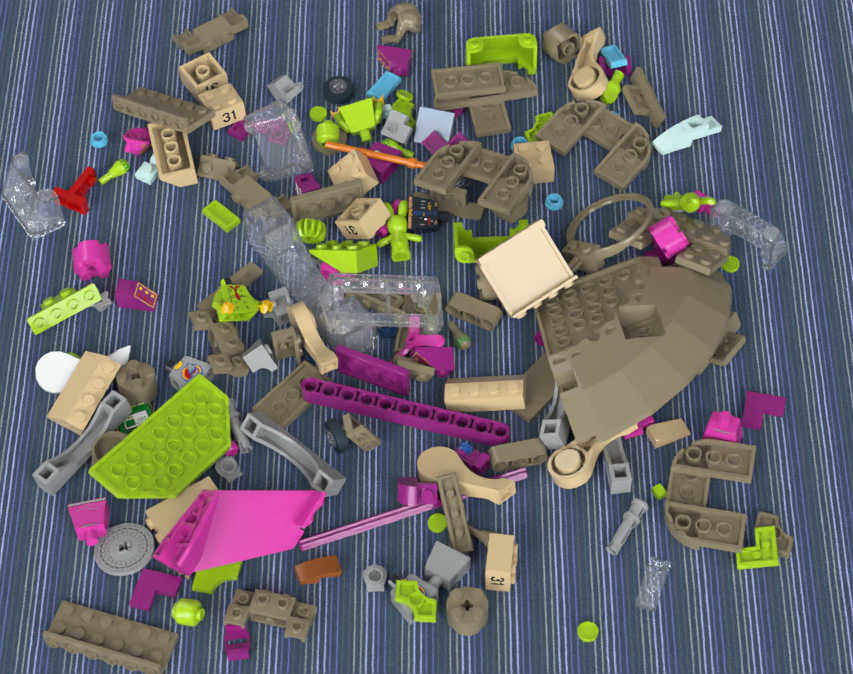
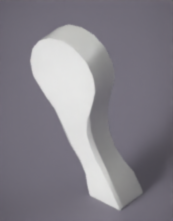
M131 345L120 348L107 357L121 364V369L128 364ZM60 351L45 354L38 361L35 369L36 380L39 386L51 394H60L80 359Z

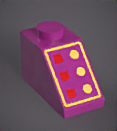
M377 45V58L386 70L397 76L408 77L412 64V50Z
M119 279L115 291L118 307L155 311L159 295L140 282Z
M415 347L410 353L411 358L418 364L435 368L434 375H437L439 378L448 377L455 370L453 347Z

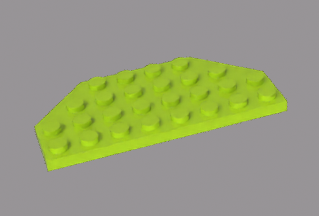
M199 373L89 469L88 474L118 499H176L230 450L229 397Z

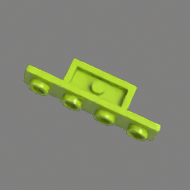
M91 283L78 291L73 287H68L61 290L59 295L43 300V303L40 304L42 310L26 319L33 333L37 335L100 301L102 297L95 284Z

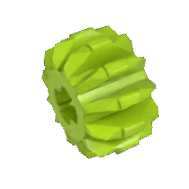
M314 218L300 219L295 226L296 239L307 244H320L326 237L325 223Z

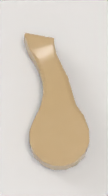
M601 27L583 35V45L568 81V87L574 98L581 102H585V99H596L603 94L608 86V78L603 69L597 64V55L606 40Z
M303 301L287 306L291 327H294L296 334L299 333L302 346L317 363L320 374L337 369L338 357L321 340L311 310L307 308Z
M637 424L601 443H598L596 436H593L587 442H576L574 440L556 450L550 456L547 463L548 471L554 483L566 489L576 488L586 483L592 475L596 460L603 448L616 438L629 435L638 429Z
M432 447L425 450L418 458V476L421 482H437L436 477L456 472L460 491L463 495L488 499L500 505L516 494L515 481L504 478H484L475 474L465 466L458 454L450 448Z

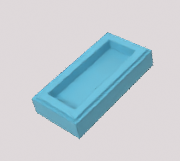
M615 44L602 47L599 50V54L601 57H604L605 62L611 69L628 65L626 57Z
M386 71L368 90L367 97L372 98L375 96V99H380L381 95H383L385 100L401 83V77Z

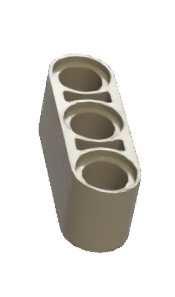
M455 292L445 307L449 315L489 331L495 329L503 315V312L498 307L461 292Z
M540 438L497 445L488 450L491 467L495 472L538 465L548 460L545 445Z

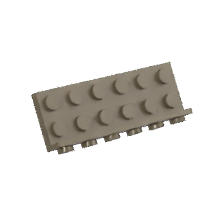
M139 87L124 97L117 94L111 96L115 111L186 134L191 133L216 116L214 109L144 87Z
M62 600L49 630H44L42 633L45 643L52 648L60 647L72 654H84L90 659H101L107 664H118L124 666L127 670H138L144 674H163L179 639L177 633Z

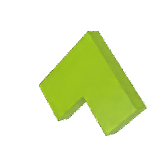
M775 525L755 527L756 546L742 547V552L736 553L738 570L779 566Z

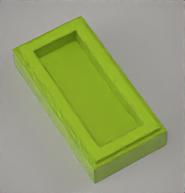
M216 199L202 209V213L226 233L241 223L239 217Z

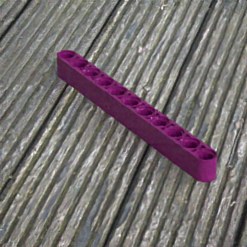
M306 378L301 384L302 397L308 403L489 446H497L509 442L510 429L507 424L316 378Z

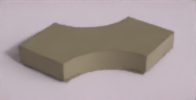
M759 511L754 528L775 525L778 556L789 559L794 538L787 535L781 529L779 516Z

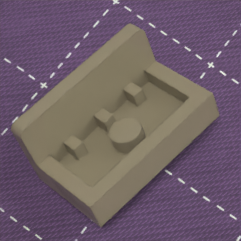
M208 153V156L201 155L197 176L219 181L220 175L226 171H234L240 165L235 162L236 159L225 157V159H220L218 155Z
M294 327L271 332L275 360L294 356L296 363L300 364V356H303L302 342L299 333H295Z
M394 355L392 364L409 369L411 379L428 382L434 376L435 368L420 365L412 358Z
M350 413L342 416L344 433L363 451L373 450L382 444L375 434L357 421Z

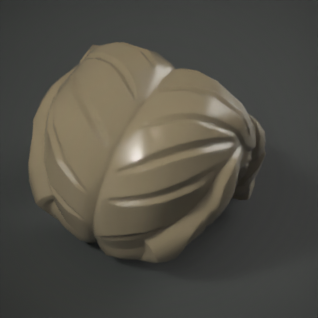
M398 3L390 8L386 20L376 23L378 31L387 30L389 27L395 26V20L398 18L396 34L381 36L382 43L398 44L406 30L413 33L421 31L422 16L416 5L412 3Z

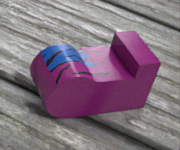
M461 442L454 449L465 466L475 474L482 476L490 467V456L484 452L481 454L477 450L472 449L467 443Z

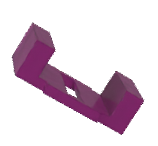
M624 55L628 65L617 67V70L621 71L624 76L631 75L630 55ZM598 57V65L603 69L606 77L612 78L613 69L604 62V57Z
M228 623V625H225L226 634L224 635L225 652L227 653L228 661L249 659L251 647L247 626H245V629H242L241 626ZM248 639V643L227 645L229 640Z

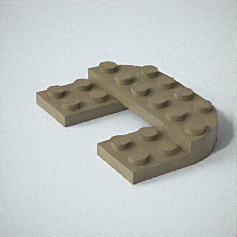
M585 99V102L578 103L571 101L563 105L535 135V139L538 141L549 140L550 148L562 156H565L583 135L609 150L610 152L594 169V175L622 192L626 190L641 171L647 169L651 158V143L647 131L639 123L635 122L633 125L609 111L607 104L592 99Z
M459 141V144L452 145L451 147L449 144L445 145L431 156L413 180L416 186L444 195L450 191L461 175L488 183V187L478 199V205L510 216L523 198L531 195L534 187L532 170L529 162L523 156L514 152L511 156L482 148L481 142Z
M636 207L635 210L629 211L626 220L609 230L608 237L620 242L631 236L647 220L649 215L648 209ZM667 207L654 208L651 222L630 244V246L642 250L655 241L648 228L664 217L671 215L680 228L677 232L682 231L688 242L692 243L691 246L676 256L675 263L708 276L728 261L732 245L730 238L721 231L720 227L710 226L702 220H694L686 214L672 212Z
M702 439L692 442L685 449L679 450L672 461L664 508L666 526L677 541L695 550H700V547L736 553L742 552L747 514L707 508L706 504L711 477L751 484L756 446L716 439Z

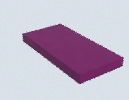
M337 345L335 353L338 357V372L408 397L410 393L409 369L345 346Z

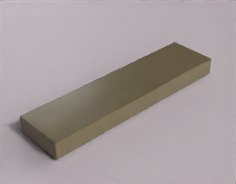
M456 472L436 477L452 549L462 554L475 552Z

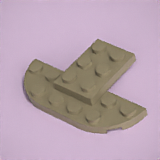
M502 70L506 93L435 100L434 96L433 105L434 109L441 111L468 107L476 138L510 133L511 125L504 101L538 96V89L528 77L524 78L515 71Z

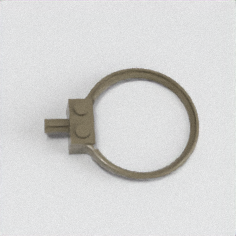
M620 193L602 198L579 212L567 228L566 240L568 244L561 251L572 273L576 270L589 273L597 272L605 265V258L614 256L627 248L651 222L654 214V206L651 200L639 193ZM633 200L643 203L648 209L649 215L645 223L631 236L618 243L600 248L599 244L575 240L576 230L581 221L602 206L617 201Z

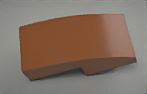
M336 555L312 559L294 567L300 585L319 583L321 578L338 577L342 573Z

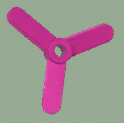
M413 313L408 317L406 345L396 355L404 357L411 349L414 350L415 347H441L445 342V338L441 335H421L420 317L418 314Z

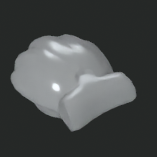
M231 456L221 457L216 462V471L226 478L228 483L243 475L239 470L237 461Z
M374 563L371 566H367L363 571L367 592L385 591L384 584L387 572L382 565Z

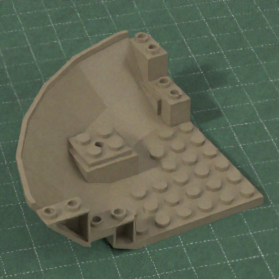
M638 256L573 280L574 284L569 288L565 289L563 287L559 289V294L551 299L547 297L542 300L543 304L535 309L552 373L558 385L559 394L576 442H587L593 436H596L598 443L609 440L654 414L692 381L714 354L730 323L733 292L730 284L725 282L721 272L716 270L708 276L677 263L662 267L659 257Z

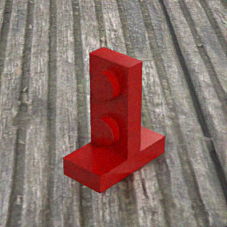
M88 166L69 191L56 186L52 190L55 203L86 215L89 207L85 196L97 180L94 168Z

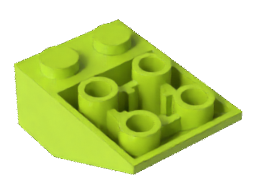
M338 240L326 241L327 244H316L315 248L309 249V253L341 273H360L378 266L376 244H369V241L353 243L352 240L338 243Z

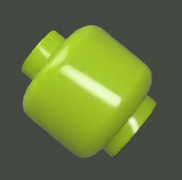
M325 120L317 126L316 141L321 147L325 148L326 141L339 142L340 128L333 121Z
M181 598L178 602H175L172 609V617L176 623L184 626L194 627L198 625L205 615V609L202 608L201 602L196 599Z

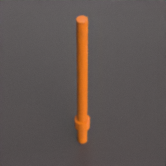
M326 141L325 148L347 153L356 149L367 157L406 165L411 169H422L427 163L418 161L417 158L410 157L408 159L331 141Z

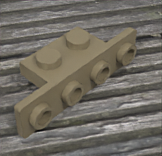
M637 67L630 77L633 85L625 84L622 91L633 114L648 116L653 127L659 128L666 115L642 68Z
M452 187L446 195L430 190V194L414 192L413 194L415 197L438 201V211H449L451 216L481 221L485 207L479 206L477 203L467 202V190Z
M249 262L230 279L233 285H244L247 288L263 275V270L253 262ZM221 286L197 305L199 310L207 309L209 313L217 312L212 307L214 295Z
M371 283L365 293L343 285L344 296L350 302L355 301L366 309H373L379 315H386L397 323L408 324L409 320L406 312L399 309L404 302L402 296Z
M732 311L730 313V323L714 354L697 375H701L710 363L726 367L745 344V336L735 334L741 326L736 312Z

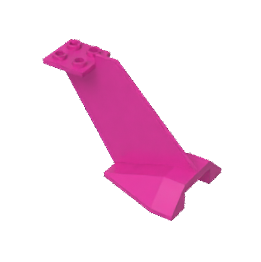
M203 489L165 536L152 557L179 573L191 576L196 571L294 549L305 532L300 528H305L311 524L314 519V513L324 504L326 493L310 489Z

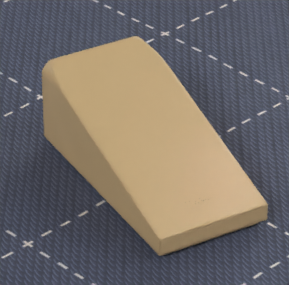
M682 418L647 426L646 434L655 449L691 434Z

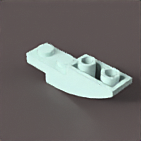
M696 115L666 130L652 142V146L664 155L690 147L692 140L721 132L722 125L712 116L702 118L700 115Z

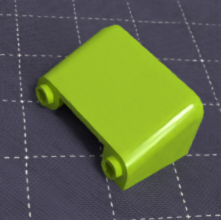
M530 33L470 38L467 40L465 47V66L501 62V64L517 63L518 69L525 68L528 75L536 74V37Z
M519 220L518 226L515 229L509 228V236L472 237V230H465L462 222L453 223L454 253L457 261L461 263H476L475 259L529 226L528 220Z

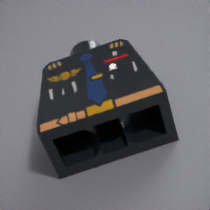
M409 196L408 233L423 234L436 232L438 222H449V211H438V201Z

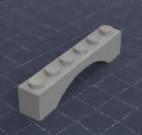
M556 380L552 405L549 413L542 420L539 436L547 450L566 446L570 423Z
M112 390L99 404L92 421L77 441L61 454L46 460L32 474L38 487L54 496L89 459L94 440L103 433L115 431L133 412L128 400Z
M262 411L249 412L240 427L241 431L254 441L273 449L291 461L305 475L310 486L317 491L326 493L325 497L338 495L347 479Z
M620 436L607 444L602 450L610 494L631 492L632 477Z

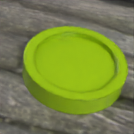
M397 90L396 96L406 101L413 100V94L408 91Z
M322 106L313 107L309 112L310 118L315 122H321L327 118V110Z
M729 256L728 261L721 268L725 272L733 273L739 269L740 262L736 257Z
M440 513L431 515L428 518V528L434 533L445 531L447 529L445 516Z
M583 622L578 626L577 635L584 642H592L598 636V627L593 622Z

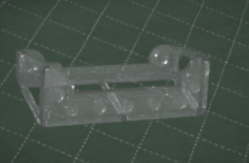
M330 273L319 300L330 334H346L352 326L423 327L422 332L424 335H438L444 323L440 284L437 276ZM435 290L438 315L431 314L429 304ZM344 293L385 294L387 313L339 312L338 300H342ZM389 294L411 295L412 301L417 302L418 308L424 309L426 314L391 313ZM333 303L334 316L331 320L327 306Z

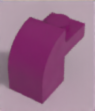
M398 477L397 501L408 506L437 504L438 483L418 482V477Z

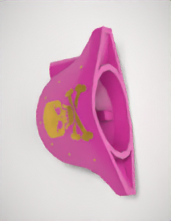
M148 128L129 129L123 135V139L126 141L124 151L127 153L132 152L135 156H140L152 146Z

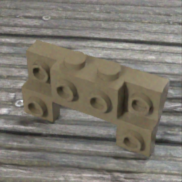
M230 7L228 12L222 15L218 13L217 18L194 28L193 34L186 28L184 33L178 36L172 35V38L181 50L184 49L189 56L201 50L207 53L234 40V34L249 27L248 20L243 14H238Z
M248 164L234 171H226L219 176L220 184L232 193L233 201L242 205L247 213L254 215L256 218L260 216L269 224L279 215L283 218L291 212L290 201L285 198V194L272 200V194L256 182L260 178L259 173L252 171Z
M207 309L189 312L188 318L191 319L194 325V331L208 330L207 337L215 354L208 355L207 362H210L213 375L230 374L237 378L248 376L249 366L242 358L245 345L243 341H240L238 329L234 327L232 321L219 322L217 312L209 313Z
M236 589L233 601L229 603L224 618V625L229 623L245 629L250 616V621L286 628L284 637L287 639L288 637L302 639V642H305L308 632L314 623L317 607L296 602V598L289 594H276L267 589H256L255 593Z

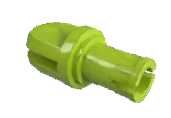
M616 70L613 72L611 80L608 81L607 89L600 95L603 103L612 104L617 99L621 91L619 85L624 78V74L621 71Z

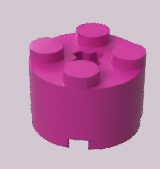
M671 215L664 217L648 228L668 260L688 248L687 246L689 245L683 232H677L680 228Z
M86 240L78 243L77 248L73 247L74 272L80 276V280L88 281L91 277L99 276L100 278H106L110 275L109 272L112 267L110 247L107 243L104 242L103 245L99 244V240Z

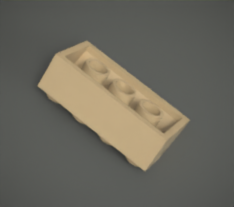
M155 123L147 124L159 179L178 187L197 184L198 180L187 134Z
M85 351L47 418L81 436L113 383L121 364L105 355Z
M526 374L448 379L445 383L444 395L446 409L460 413L526 409Z

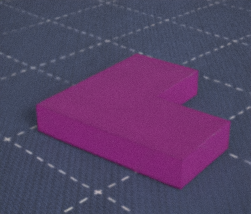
M747 391L741 427L761 430L763 414L783 417L786 397Z
M143 568L130 600V607L150 612L156 594L176 598L183 581L182 577Z

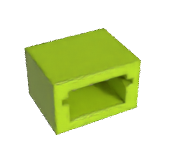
M661 483L653 486L651 492L658 501L667 495Z

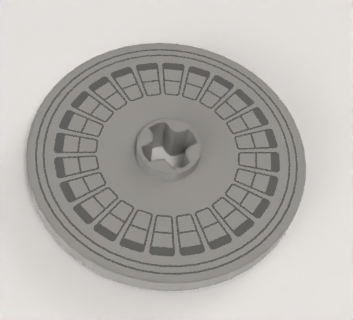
M135 523L119 524L108 529L106 536L99 537L98 544L94 548V558L99 568L107 574L114 576L130 575L141 570L149 563L155 551V542L151 532L144 526Z

